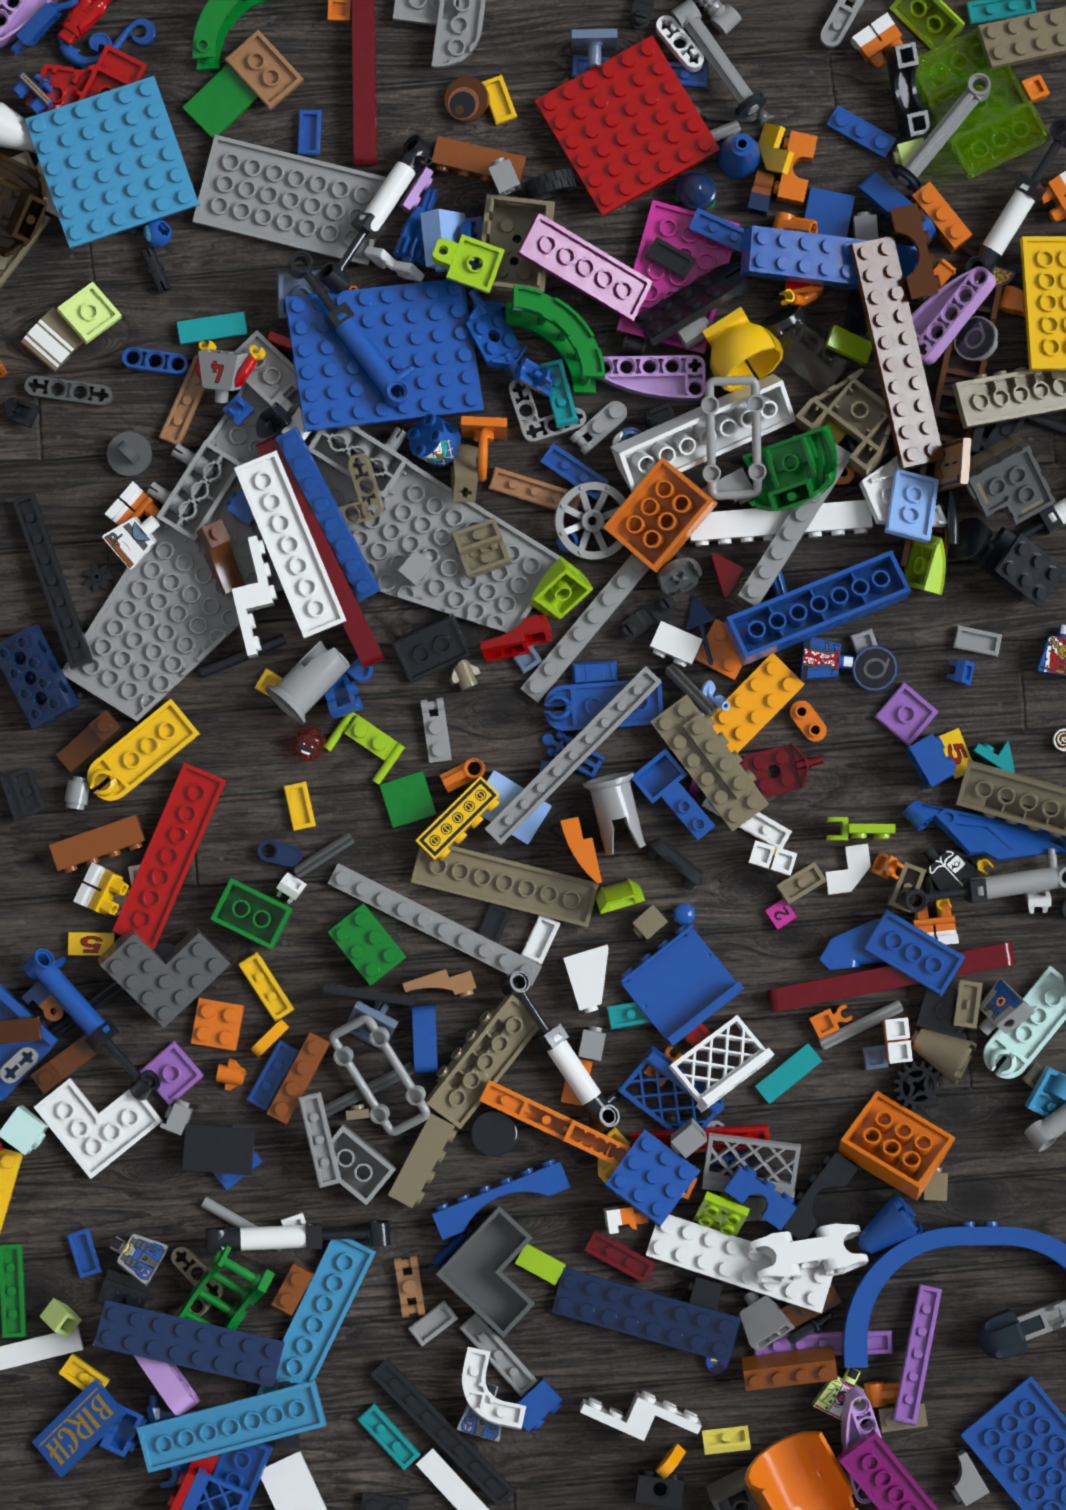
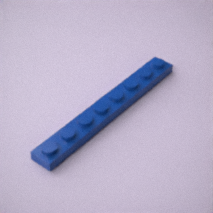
M298 427L276 437L358 600L361 601L381 591Z

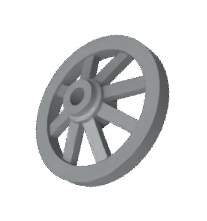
M600 482L582 483L566 492L559 501L554 517L555 531L562 545L572 554L584 559H602L613 555L623 546L620 541L616 540L607 548L600 529L607 531L603 528L606 524L604 520L611 518L619 509L617 507L604 513L600 512L607 496L610 495L619 507L626 500L614 487ZM588 490L601 491L593 510H591L586 494ZM578 494L584 513L568 506V503ZM564 512L580 519V522L564 528ZM590 517L595 519L594 525L588 523ZM584 529L577 547L567 535ZM591 532L601 551L585 550Z

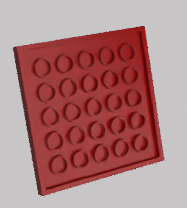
M653 35L601 63V67H594L535 100V105L602 217L720 152L718 144Z

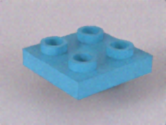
M1047 1065L1024 1105L1045 1117L1066 1103V1074Z

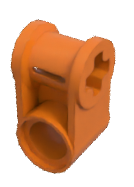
M1004 286L998 309L1006 313L1025 317L1024 291L1017 287Z

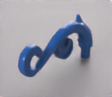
M139 18L131 22L113 43L107 34L95 33L90 37L89 45L97 53L99 52V46L102 45L105 48L106 44L119 50L130 32L135 27L142 26L145 28L146 34L141 38L133 34L131 38L134 43L140 46H147L156 38V29L151 21ZM57 36L60 44L59 50L69 63L81 69L97 64L102 53L95 56H83L78 53L80 49L74 48L72 45L70 46Z

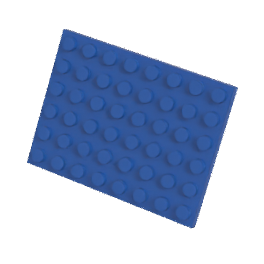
M448 279L344 290L339 294L327 292L337 307L343 302L347 303L355 314V320L396 374L409 365L414 367V372L403 380L409 387V395L399 407L389 406L385 402L382 392L337 332L333 333L324 321L329 310L317 294L288 296L284 298L304 432L423 419L428 413L442 417L484 411L474 342L464 323L469 315L465 285ZM398 389L391 390V394L394 397H402Z

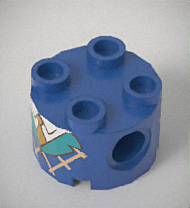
M431 413L426 414L407 433L412 454L432 466L443 467L450 463L459 451L456 449L457 443L461 445V434L457 427Z

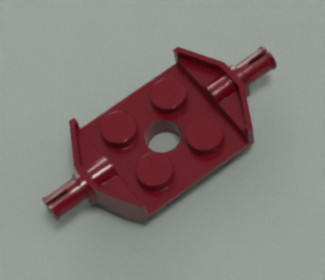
M791 743L744 755L741 766L745 771L748 768L757 779L754 781L756 787L764 797L804 788L808 770L812 766L824 764V761L814 762L815 760L822 759V754L811 758L805 757L795 744ZM775 765L779 768L780 774L777 778H770L768 776L767 769L769 766Z

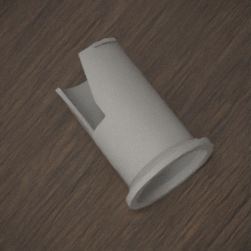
M319 641L276 686L268 685L265 690L270 698L288 716L303 725L306 722L305 714L347 671L350 665L336 648L333 647L327 650L322 641Z
M633 771L605 775L583 783V787L590 790L604 855L614 854V828L612 820L624 818L638 848L646 846L630 783L631 778L634 776Z

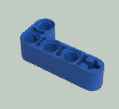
M872 171L857 186L859 193L888 219H890L889 211L891 209L913 204L875 171ZM924 214L923 230H928L931 243L937 237V232L932 220ZM907 239L912 246H914V244L909 239Z

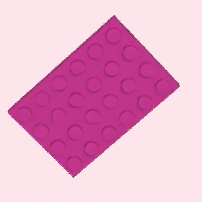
M652 200L634 270L652 280L653 283L637 316L642 311L659 303L662 299L674 294L680 288L697 280L700 276L707 274L720 265L730 262L733 250L688 230L696 213L695 211ZM728 221V222L733 223V224H735V225H737V226L740 225L739 223L732 222V221ZM656 237L696 259L685 280L645 258ZM716 309L704 315L710 325L713 323ZM620 316L617 332L630 333V335L646 338L634 321L630 322ZM676 333L660 342L661 344L686 350ZM707 340L701 341L686 351L704 355Z

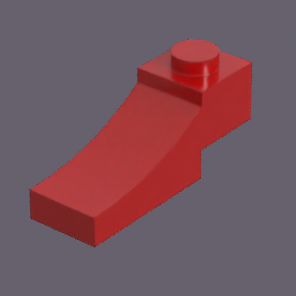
M546 614L523 618V623L508 633L480 642L481 651L486 662L531 653L530 646L552 641L551 626Z

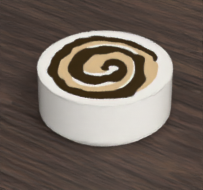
M1066 729L1058 730L1053 736V745L1061 752H1066Z

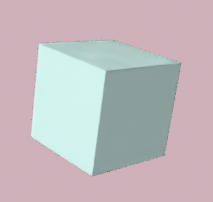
M21 1105L16 1108L0 1130V1137L22 1154L27 1155L40 1145L46 1136L44 1133L49 1126L44 1120Z

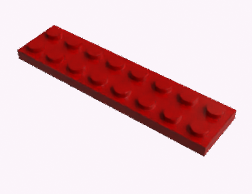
M187 763L183 764L112 932L123 935L131 927L151 948L155 949L226 780Z

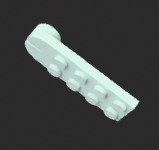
M1051 966L1047 967L1023 997L1036 1012L1008 1034H1005L998 1028L983 1048V1061L990 1071L996 1068L995 1065L1003 1055L1006 1057L994 1073L998 1077L1011 1079L1022 1074L1066 1020V987L1064 978Z

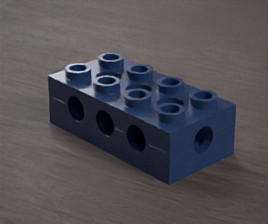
M39 625L26 627L0 643V667L32 729L44 727L80 706Z

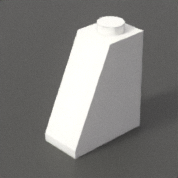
M608 945L563 958L579 1011L584 1010L585 1014L598 1010L597 1005L602 1004Z

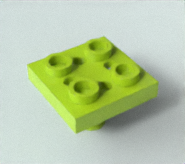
M707 1191L693 1220L699 1222L704 1227H711L727 1236H737L750 1209L733 1202L734 1197L728 1195L727 1192H721V1196H717Z

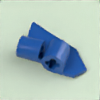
M878 919L869 921L831 938L819 960L829 970L883 963V960L863 949V946L877 925Z

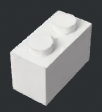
M661 621L649 648L653 649V654L661 658H665L667 655L674 658L673 663L686 667V665H692L703 639Z

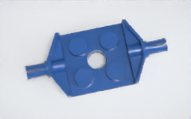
M473 289L468 293L474 303L473 309L466 317L464 323L487 366L493 369H509L513 375L515 368L518 366L517 362L527 349V346L522 348L511 327L505 325V316L501 310L505 305L491 301L484 302L478 291ZM488 333L495 336L496 342L489 339Z

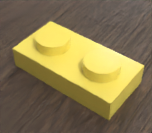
M748 1425L702 1431L705 1455L751 1450Z

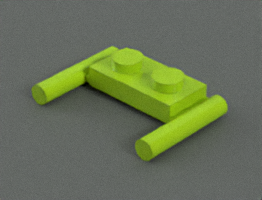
M356 713L348 714L342 718L323 747L331 752L342 734H346L385 761L372 779L380 785L405 747Z

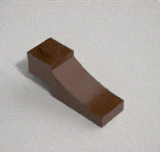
M222 519L201 527L196 533L206 551L204 557L223 596L231 593L232 588L245 586L230 544L231 538Z
M105 710L75 739L57 753L56 756L72 773L123 728L110 712Z
M83 1035L30 1076L45 1094L100 1053L102 1049L100 1048L94 1052L84 1041L87 1036Z

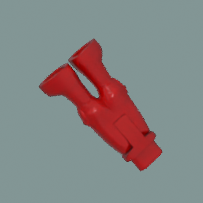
M79 0L71 8L65 21L62 22V29L58 32L57 36L71 46L76 39L80 40L81 36L88 32L98 19L104 15L107 5L112 0Z

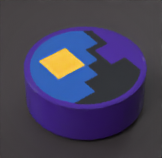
M705 1357V1364L713 1373H721L728 1366L726 1362Z

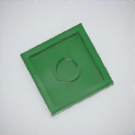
M423 771L380 784L393 828L437 815Z

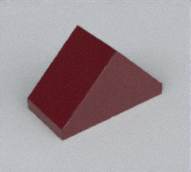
M713 553L710 556L722 598L725 600L728 599L744 568L717 553Z

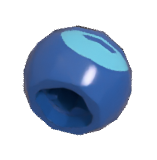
M153 220L144 227L143 237L146 243L154 248L164 247L171 239V228L163 220Z

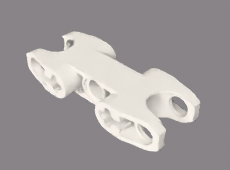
M838 1223L824 1225L815 1230L817 1238L793 1241L791 1233L786 1231L772 1233L750 1242L748 1246L750 1253L766 1254L773 1262V1266L757 1272V1282L776 1284L794 1282L802 1277L800 1269L824 1266L826 1275L833 1276L845 1274L865 1266L868 1263L867 1255L851 1253L844 1246V1241L859 1235V1232H861L859 1225Z

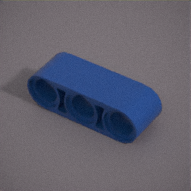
M130 347L122 355L125 366L129 370L136 372L183 377L190 368L186 357L179 353ZM130 355H139V361L136 364H129L128 358ZM159 357L162 359L160 366H150L153 358ZM181 360L184 362V367L178 371L174 370V362Z
M435 1005L412 1006L415 1073L438 1072Z

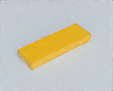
M258 952L238 964L275 1022L295 1010Z

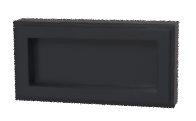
M656 237L645 258L684 280L696 261L692 256Z
M490 903L478 934L498 943L512 910Z

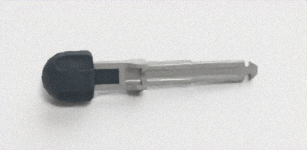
M1066 1299L1052 1302L1019 1316H1016L1010 1308L990 1315L983 1320L978 1328L977 1340L979 1347L990 1358L998 1360L1011 1358L1026 1352L1028 1348L1027 1340L1066 1326Z

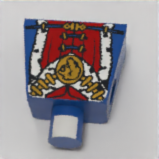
M1060 624L1058 626L1057 637H1046L1035 673L1066 677V625Z

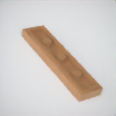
M197 355L194 356L159 435L160 439L173 445L182 444L206 388H203L202 382L194 368Z
M498 467L494 469L488 488L489 490L555 511L561 498L569 491ZM579 494L568 503V506L576 510L578 509L580 502Z

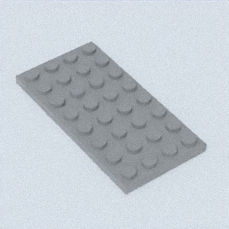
M215 135L198 197L199 206L195 209L192 222L341 260L359 233L351 223L358 212L366 210L387 177ZM365 238L350 262L369 267L370 259L364 254L367 246L374 247L375 239Z

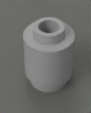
M73 776V780H68L64 800L67 808L84 810V806L88 802L90 790L89 783H86L87 778Z

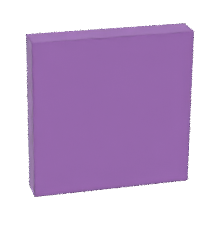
M904 682L874 718L909 747L939 711Z
M175 1041L139 1071L142 1073L145 1070H152L158 1074L161 1085L156 1091L168 1105H172L177 1098L181 1097L204 1076L202 1071Z

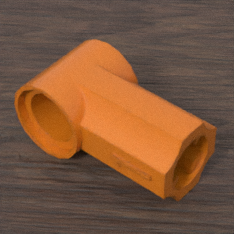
M776 212L772 228L817 234V221L795 217L786 212Z
M472 758L441 774L440 777L446 790L450 793L478 779L480 776L482 777L485 774L486 768L481 760ZM474 762L479 763L481 766V771L477 775H471L469 772V766Z
M876 1381L864 1383V1392L872 1408L896 1403L900 1382L884 1383Z

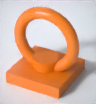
M461 416V437L473 438L474 441L478 442L477 474L478 480L483 482L487 478L488 443L493 442L494 439L507 440V418Z

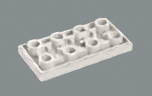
M300 1450L265 1467L261 1480L275 1510H327Z

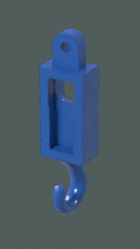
M70 0L63 3L46 2L16 34L19 39L10 48V51L16 56L26 46L33 47L63 16L60 11L72 8L79 0Z

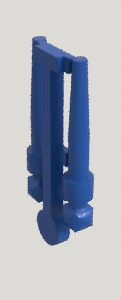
M559 730L556 733V737L561 741L558 743L554 740L553 735L545 734L542 738L543 743L547 746L551 744L556 746V751L553 748H548L546 754L549 757L555 758L560 753L558 751L565 748L563 745L564 740L566 744H569L574 737L571 735L567 736L563 731ZM595 751L590 755L599 759L597 764L588 759L583 761L594 768L592 773L580 765L576 769L591 778L595 777L605 759Z

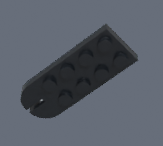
M727 263L720 265L687 286L680 288L669 297L662 299L651 308L642 311L636 316L634 323L649 342L655 346L730 299H739L745 296L749 291L750 282L747 276L740 275L741 266L739 264Z

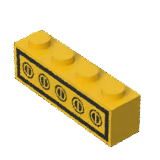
M480 776L415 840L416 843L434 861L437 859L442 861L451 852L449 848L455 842L460 844L466 838L467 834L465 832L471 826L476 828L483 821L481 816L487 810L492 812L500 804L498 801L500 795Z

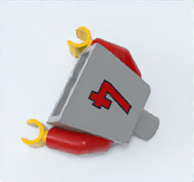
M209 340L208 345L205 341L199 342L201 351H198L194 368L202 382L203 388L215 389V402L228 403L229 391L241 389L256 366L257 360H262L266 356V351L261 347L260 351L256 353L258 350L257 346L251 345L249 348L251 356H248V353L216 350V345L211 340Z

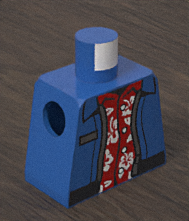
M815 637L803 641L800 680L837 678L839 668L852 669L853 656L840 655L841 644Z

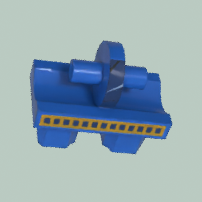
M22 72L19 75L20 81L13 88L14 93L23 99L31 92L35 98L28 106L36 114L41 113L46 108L50 110L54 106L53 101L42 90L45 89L49 94L54 91L49 85L52 78L49 75L42 78L37 73L33 77L38 82L36 85Z
M523 358L520 366L515 368L513 379L525 384L535 392L549 397L556 375L551 373L549 368L541 367L528 358Z

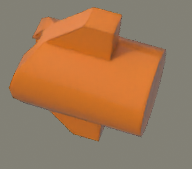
M229 1059L228 1065L219 1064L216 1082L225 1083V1090L230 1091L243 1084L246 1070L236 1060Z

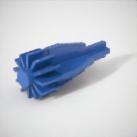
M430 188L425 190L421 205L415 206L403 226L401 237H398L393 252L394 258L399 259L398 261L413 263L421 268L423 265L425 266L420 213L433 210L438 196L437 190Z

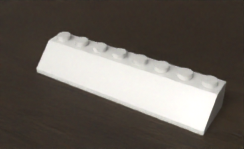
M774 374L758 380L760 383V395L765 399V407L760 411L761 436L795 422V415L784 382ZM751 385L718 398L719 409L715 413L716 457L752 441L751 411L746 404L748 396L751 395ZM701 406L611 446L617 467L631 492L634 491L661 457L666 459L680 472L707 461L706 413L702 410Z

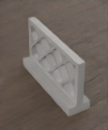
M709 1133L702 1176V1189L725 1192L723 1186L733 1173L731 1168L739 1163L745 1167L748 1164L744 1159L754 1153L760 1162L753 1166L752 1169L756 1171L761 1166H764L770 1173L764 1178H758L762 1181L765 1178L776 1185L775 1190L780 1194L786 1192L794 1198L801 1144ZM713 1140L723 1141L727 1147L717 1153L712 1147ZM739 1144H746L750 1150L740 1156L734 1148ZM762 1147H769L773 1153L763 1159L757 1150ZM731 1150L737 1159L727 1165L721 1157ZM785 1150H794V1157L787 1162L780 1155ZM777 1157L783 1165L773 1171L767 1162ZM717 1159L724 1167L719 1172L709 1171L710 1164ZM787 1169L791 1173V1181L780 1180L777 1174ZM757 1193L751 1194L753 1196L764 1197L763 1195Z

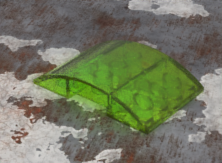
M976 29L918 56L919 66L916 69L915 82L936 126L964 93L972 75L983 73L991 81L988 98L974 107L946 142L954 159L969 180L1052 140L1032 101H1029L1011 66L989 70ZM975 85L973 87L977 91L985 89L982 85Z

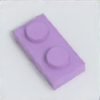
M428 167L420 168L397 206L404 211L411 210V208L414 209L421 200L419 195L422 190H426L433 180L431 176L434 171Z

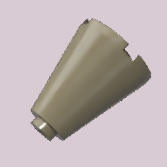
M923 1028L920 1032L916 1030L911 1038L912 1049L955 1084L958 1083V1078L961 1079L972 1058L970 1055L972 1049L975 1050L977 1044L973 1041Z

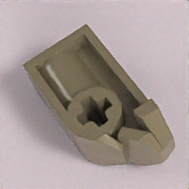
M457 444L456 449L459 451L451 461L453 502H475L478 482L476 465L478 448L468 444Z

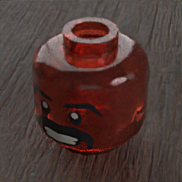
M308 726V729H300L293 744V750L298 758L312 762L313 759L321 756L326 739L320 734V729Z

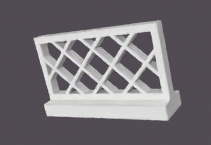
M736 1015L673 1062L669 1068L698 1102L696 1106L702 1113L767 1064L775 1054L770 1048L765 1049L739 1016ZM733 1024H736L741 1030V1037L729 1035L730 1027ZM713 1039H725L724 1049L713 1048ZM729 1040L740 1042V1052L728 1050ZM744 1043L753 1044L758 1051L754 1054L744 1053ZM699 1050L708 1052V1061L696 1060V1052ZM712 1053L724 1054L723 1065L711 1063ZM728 1055L739 1057V1066H728ZM681 1063L691 1064V1075L683 1074L677 1066ZM695 1065L707 1067V1076H695ZM711 1068L723 1070L720 1080L710 1078ZM694 1080L706 1082V1090L703 1093L699 1094L694 1088Z

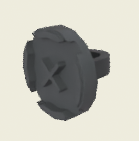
M131 431L120 433L108 445V463L121 476H139L151 464V445L139 433Z
M678 551L672 558L676 560L669 561L658 573L657 582L661 591L665 594L670 595L669 592H674L675 595L685 593L695 587L699 582L698 578L702 576L699 563L692 558H683Z

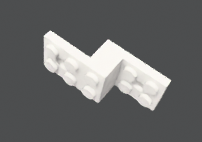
M257 535L248 537L258 583L232 588L249 658L259 656L258 651L262 649L259 637L254 636L252 630L256 628L254 616L252 613L248 614V612L275 606L273 600L278 599L275 586L270 585L268 578L272 577L270 565L268 562L264 563L263 556L267 555L263 540L258 539Z
M642 1391V1394L636 1392L625 1417L621 1410L614 1407L606 1409L602 1407V1402L592 1397H589L588 1400L583 1398L579 1406L580 1413L642 1441L645 1440L655 1416L696 1434L699 1433L702 1426L697 1414L686 1409L683 1413L677 1410L675 1404L666 1400L663 1403L656 1401L655 1395L646 1391Z

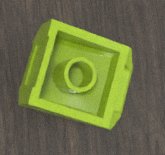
M931 536L928 544L913 540L903 573L909 586L942 595L946 573L945 549L942 538Z
M560 557L539 582L529 604L542 614H546L547 617L559 620L593 590V587L579 569L563 557Z
M628 878L626 881L610 886H600L595 898L600 914L645 901L640 885Z

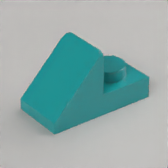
M1009 741L1003 744L997 755L994 753L995 749L986 743L975 745L972 750L973 754L993 767L1015 773Z

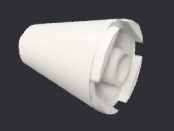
M0 102V147L20 151L28 150V152L36 153L25 118L3 102Z

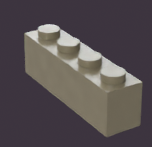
M431 1112L388 1196L413 1208L414 1204H420L425 1195L422 1192L425 1183L430 1185L436 1172L432 1171L435 1164H441L447 1153L443 1151V1148L447 1142L452 1143L457 1131L453 1130L455 1127L453 1123Z

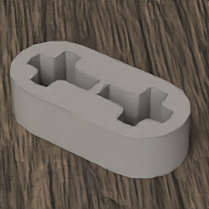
M25 1047L19 1050L2 1066L0 1070L1 1079L9 1084L19 1081L37 1064L39 1060L37 1050L32 1047ZM24 1052L33 1053L31 1057L32 1063L27 1061L23 1065L20 1064L24 1059ZM17 1065L19 1069L14 1073L16 1077L7 1078L8 1072L6 1069H13Z

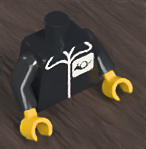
M932 844L922 853L931 862L925 868L924 884L926 893L961 888L963 886V878L973 877L979 872L978 869L986 876L988 873L983 870L984 867L990 865L993 868L989 860L982 859L978 855L968 856L961 848L957 847L953 849L947 848L941 854ZM949 899L933 901L941 914L944 913L941 908L942 905H948L950 909L952 908Z

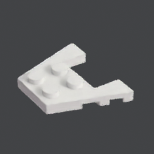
M897 456L859 483L876 524H886L893 472L896 468L900 469ZM919 465L903 468L901 470L913 469L919 467ZM937 505L935 506L932 527H945L947 520L941 506Z

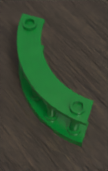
M209 0L199 17L194 33L193 59H197V71L220 70L221 52L229 30L247 10L272 0Z
M514 285L512 288V303H505V325L524 328L549 342L563 358L569 370L573 393L596 394L595 379L604 380L605 365L602 352L598 348L594 334L587 323L575 310L559 298H553L535 288Z
M227 1246L222 1251L218 1250L211 1261L212 1263L196 1283L176 1316L211 1324L189 1311L196 1298L199 1297L227 1314L228 1319L223 1327L236 1330L246 1316L247 1312H245V1309L249 1304L253 1306L266 1293L275 1273L268 1269L261 1275L259 1273L257 1275L227 1258L231 1247ZM224 1266L251 1282V1287L242 1286L218 1270ZM212 1278L238 1293L241 1300L237 1305L233 1304L231 1306L203 1288Z

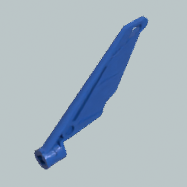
M914 801L902 813L903 817L917 831L923 830L934 821L968 856L984 854L999 861L1048 854L1049 848H1054L1055 853L1060 852L1066 855V840L1063 837H1055L1049 834L1050 831L1043 829L1040 831L1031 830L1022 823L1010 824L1005 819L989 818L984 815L922 804L920 801ZM1049 840H1058L1064 848Z

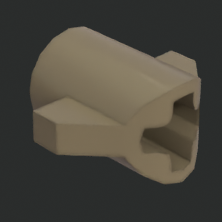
M462 660L453 666L450 682L452 685L458 683L461 691L467 690L478 684L475 676L480 674V670L468 661Z

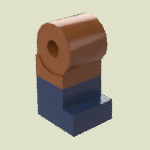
M757 170L746 212L766 217L775 174Z
M39 981L22 997L27 1004L34 1001L43 1010L44 1016L49 1021L60 1020L65 1015V1010Z

